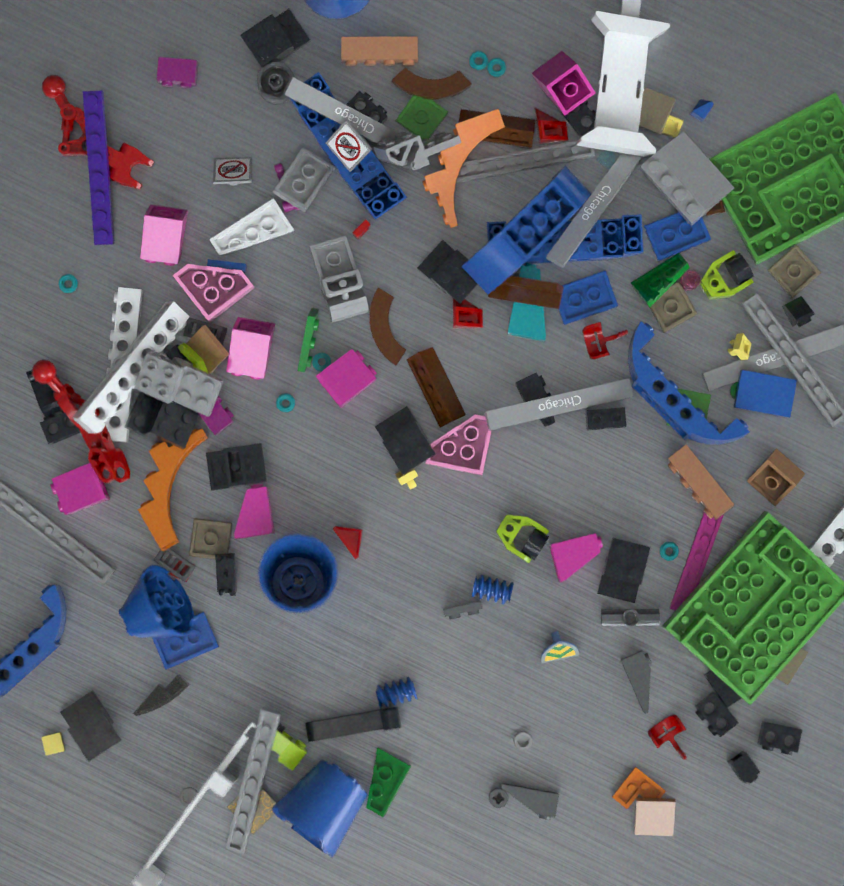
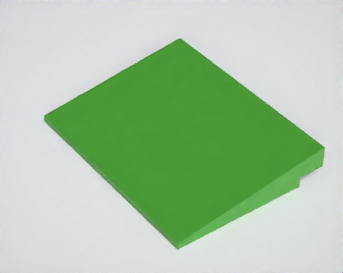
M836 92L709 159L734 187L722 199V202L755 265L844 220V106Z
M764 511L662 627L744 701L751 705L844 601V581L785 526L780 524L769 512Z

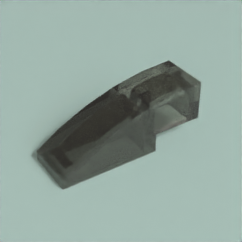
M177 675L166 688L159 684L133 714L135 716L146 714L166 705L183 693L191 684L180 675Z

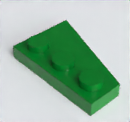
M678 253L630 283L650 308L690 267L688 262Z
M311 308L307 317L297 370L300 372H305L307 367H311L313 356H310V351L315 347L316 338H314V332L318 330L319 319H317L319 309Z
M377 747L366 808L381 817H385L412 766Z

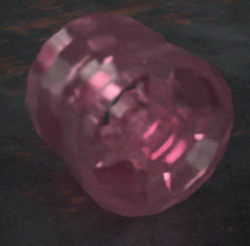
M687 271L681 276L680 284L684 290L692 291L699 286L700 276L695 271Z

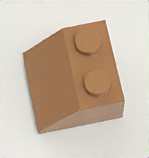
M776 448L747 479V482L776 506L797 486L805 473Z

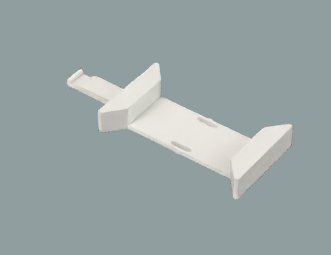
M621 0L620 15L596 11L591 16V21L604 35V45L598 82L599 88L594 129L582 136L577 141V146L649 158L656 153L655 147L643 133L638 132L648 43L662 35L670 27V23L639 18L641 0ZM606 75L605 92H602L603 76ZM638 81H640L639 98L636 97Z
M252 722L157 851L132 882L133 885L159 886L166 874L153 865L154 861L208 788L223 798L238 778L227 771L226 768L249 738L246 735L249 729L257 727L256 723Z

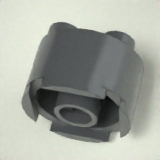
M272 62L262 67L257 75V87L260 95L266 101L273 104L286 103L289 97L283 95V92L290 78L294 77L292 70L281 62ZM279 80L280 85L274 86L272 82Z

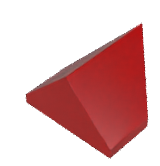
M535 108L539 144L569 140L566 121H560Z
M453 298V328H483V309L476 307L466 299L459 304Z
M338 526L332 528L355 560L359 558L363 530Z

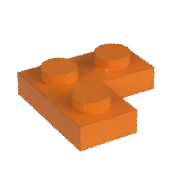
M634 767L612 795V798L628 809L638 795H641L643 798H661L666 790L637 767Z

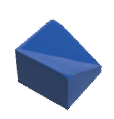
M700 99L690 115L702 122L712 109L714 103Z

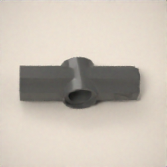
M601 609V626H660L659 609ZM628 612L635 614V620L632 623H628L625 620Z

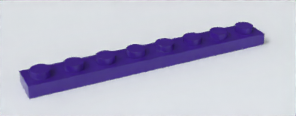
M103 90L83 91L94 245L115 244L104 93Z

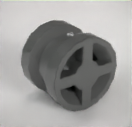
M495 788L489 794V801L493 807L502 808L508 802V795L502 788Z

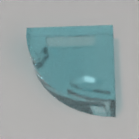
M604 150L596 161L610 170L616 161V157L613 151Z

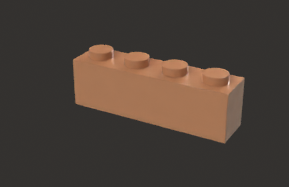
M341 37V60L346 66H356L357 63H365V66H375L376 63H384V66H394L395 63L413 66L414 63H418V37Z
M687 444L668 458L669 464L667 466L674 474L676 472L681 477L679 481L686 489L690 488L693 492L691 496L697 504L702 503L705 507L703 511L709 519L713 517L716 521L734 507V503Z

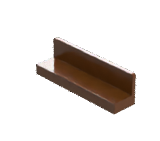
M461 109L458 123L486 112ZM501 115L505 127L491 133L482 140L532 148L536 120Z
M509 276L489 293L488 297L559 309L564 287L558 283Z
M433 347L420 351L406 359L440 428L466 416Z

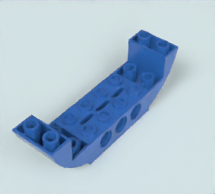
M319 72L303 82L335 99L330 92V87ZM289 98L311 134L351 191L375 220L407 198L397 182L394 183L372 150L349 172L326 144L341 125Z
M565 165L528 204L461 267L487 294L491 293L565 224L592 193Z
M622 215L619 219L598 220L568 262L599 261L644 253L642 215ZM506 221L487 222L488 242L506 225ZM567 221L523 264L553 263L547 259V255L572 221Z
M641 321L632 335L628 349L629 372L633 380L632 387L684 440L688 438L698 443L721 445L739 440L750 433L748 430L749 426L742 419L738 420L737 418L719 433V428L713 422H708L704 418L705 414L699 408L695 409L690 404L692 402L690 398L685 394L682 395L677 390V385L672 380L668 381L663 376L664 372L658 366L654 367L650 363L651 359L644 352L642 354L639 352L655 336L653 328L648 323L644 324ZM653 385H657L660 391H656ZM667 398L673 401V405L667 402ZM680 412H684L687 419L682 418Z
M49 584L41 591L43 595L40 599L54 614L49 615L42 622L44 625L41 628L32 630L28 634L29 639L27 641H20L13 648L15 651L12 654H6L0 659V697L5 696L61 645L59 641L64 632L67 608L65 596L60 585ZM34 643L38 645L37 653L32 650ZM19 656L24 659L22 666L18 663ZM5 669L9 672L8 679L3 675Z

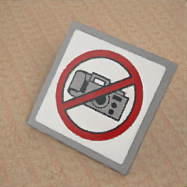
M348 120L326 142L327 146L349 172L372 150Z
M252 157L214 159L213 184H230V186L238 185V183H252Z

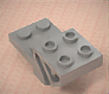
M401 132L396 134V138L390 141L389 139L379 141V145L373 148L378 159L401 166L402 168L417 170L430 164L427 157L460 144L461 140L458 135L445 134V132L434 135L435 138L429 141L428 139L421 140L420 135Z
M347 236L311 245L309 249L320 279V288L331 322L367 313L369 308L366 295L362 290L363 282L356 267Z
M150 351L146 354L134 388L168 404L175 401L209 417L223 380L191 366V363L183 359L174 357L173 360H170L165 354Z

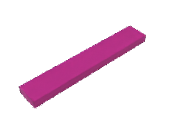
M703 513L669 609L676 611L699 585L723 516L715 521L713 517L709 519Z

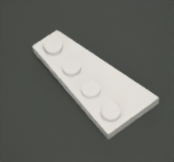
M273 198L209 240L218 254L223 256L294 232V229Z

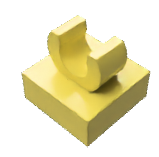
M744 333L736 334V338L730 341L733 348L728 349V352L731 356L737 355L740 360H748L752 344Z
M415 469L402 475L401 471L395 474L401 486L407 483L410 490L417 486L413 480L418 476Z

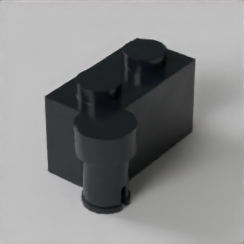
M32 370L27 371V377L44 416L46 417L61 411V407L54 398V390L48 384L37 382L32 376Z

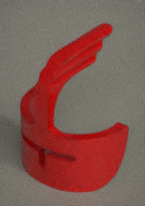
M601 322L588 325L582 330L590 359L609 356L606 342L622 338L628 334V330L604 337ZM594 332L597 333L601 351H599L597 343L591 344V342L596 341Z
M672 714L648 730V734L657 749L664 742L670 741L682 759L687 758L674 740L675 735L686 730L677 715ZM676 726L675 729L671 730L670 732H668L667 734H665V735L662 736L661 738H658L660 735H662V734L665 732L664 729H663V727H665L666 730H669V729H671L672 727Z

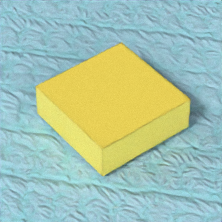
M670 115L662 134L672 138L677 137L684 120Z
M61 732L41 737L46 756L65 751Z

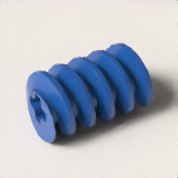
M481 575L478 579L476 576L472 597L479 593V599L486 595L487 601H490L493 596L495 603L501 598L504 605L507 600L510 602L514 582L507 586L506 580H503L500 585L498 578L492 583L490 576L486 581H484V575Z
M407 677L406 683L399 679V685L392 681L391 687L384 683V689L377 685L376 696L380 710L382 709V703L386 708L389 707L390 701L396 706L397 699L401 704L404 703L405 697L411 702L412 695L418 700L414 683L409 677Z

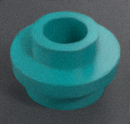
M482 51L473 52L469 58L470 66L475 70L484 69L488 64L487 55ZM476 58H481V59H482V63H481V64H477V63L475 62V59H476Z
M493 58L488 62L487 70L491 76L500 77L506 71V63L501 58ZM499 65L500 70L495 71L493 66Z
M65 274L59 279V288L64 293H72L78 287L77 279L71 274ZM66 281H71L72 285L66 287L65 283Z
M318 353L312 360L313 367L320 372L332 363L330 356L326 353ZM319 359H325V364L319 365Z
M281 394L276 400V406L281 412H290L295 407V399L290 394ZM283 400L289 401L287 407L282 405Z
M665 542L661 545L659 552L664 560L671 561L677 558L679 548L674 542ZM670 547L672 549L671 555L666 554V548Z

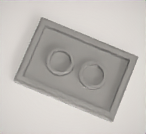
M302 147L272 193L306 212L335 166Z

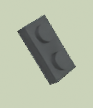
M481 601L446 608L443 611L445 617L449 616V620L460 618V614L468 612V616L478 614L479 609L483 608Z

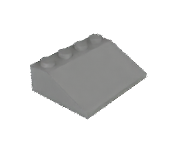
M684 131L640 166V170L691 226L734 189L733 185Z

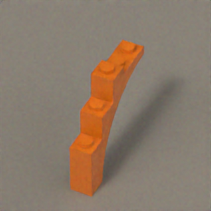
M499 109L455 124L456 128L453 129L454 135L460 137L461 143L440 152L441 154L437 155L441 166L445 165V169L424 176L425 180L422 182L425 191H430V194L438 192L439 196H436L439 207L443 206L445 214H442L445 224L450 225V228L458 226L454 208V192L461 166L468 154L480 141L491 133L505 127Z
M202 428L200 430L194 429L191 432L185 449L174 445L169 447L164 441L163 443L157 442L149 450L159 471L150 472L143 481L154 500L142 503L138 511L163 552L179 543L170 515L172 485L179 468L187 456L208 439Z

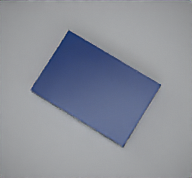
M677 212L644 225L657 261L711 240L702 217L691 226Z
M606 270L562 285L564 289L558 310L564 325L618 307Z
M740 370L734 408L790 418L797 380Z
M205 612L194 616V620L191 623L193 629L185 636L152 637L165 670L219 647Z

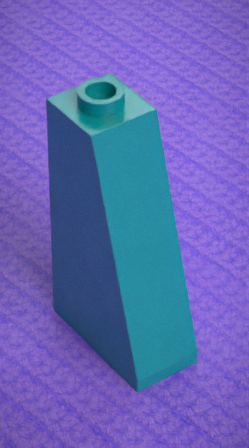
M526 263L525 266L521 265L519 277L541 280L540 269L536 268L537 265ZM514 302L507 334L545 342L544 307Z

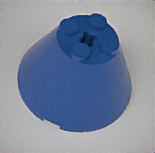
M151 565L144 569L122 608L118 610L120 617L126 625V631L130 636L135 635L139 638L185 636L193 629L191 623L194 620V611L186 591L177 579L173 580L167 574L169 571L161 566Z

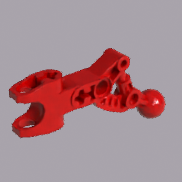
M58 75L47 76L42 83V91L47 97L55 99L62 116L61 130L63 131V137L58 150L62 156H87V151L83 149V145L86 143L84 112L79 107H74L69 103L64 94L66 84L62 77ZM75 120L82 130V136L79 139L69 141L70 132H73ZM123 142L119 151L107 145L110 180L123 186L141 190L142 184L131 177V169L137 164L152 167L154 161L127 143Z
M45 359L37 361L33 365L32 376L37 382L48 384L54 390V398L59 406L79 428L86 445L90 449L88 459L98 478L104 483H110L114 479L119 483L130 478V469L123 451L114 446L106 425L96 434L88 433L73 419V416L86 400L75 393L71 385L63 384L56 377L54 363ZM98 407L95 409L96 417L100 414ZM119 467L123 468L125 472L122 478L119 477L117 472ZM104 469L110 472L109 478L104 477Z

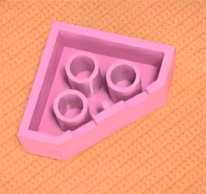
M187 264L173 275L209 323L255 288L242 270Z
M475 414L432 442L430 446L436 455L426 460V464L482 476L492 431L488 430L485 416Z

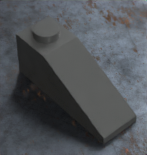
M639 651L620 661L641 709L646 714L649 712L651 672L649 664H652L648 653L644 654L643 651Z
M501 783L503 790L535 814H538L539 818L550 820L551 817L556 816L559 793Z

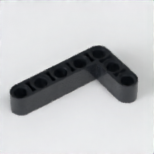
M390 707L306 722L305 726L308 742L382 729L384 731L401 728L398 707Z

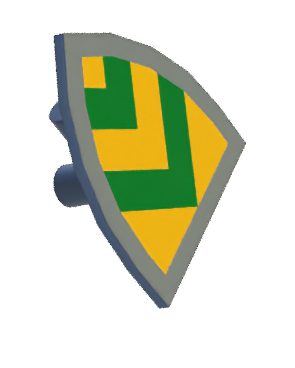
M553 632L551 634L553 644L547 647L541 654V663L579 656V650L573 643L561 641L559 632Z

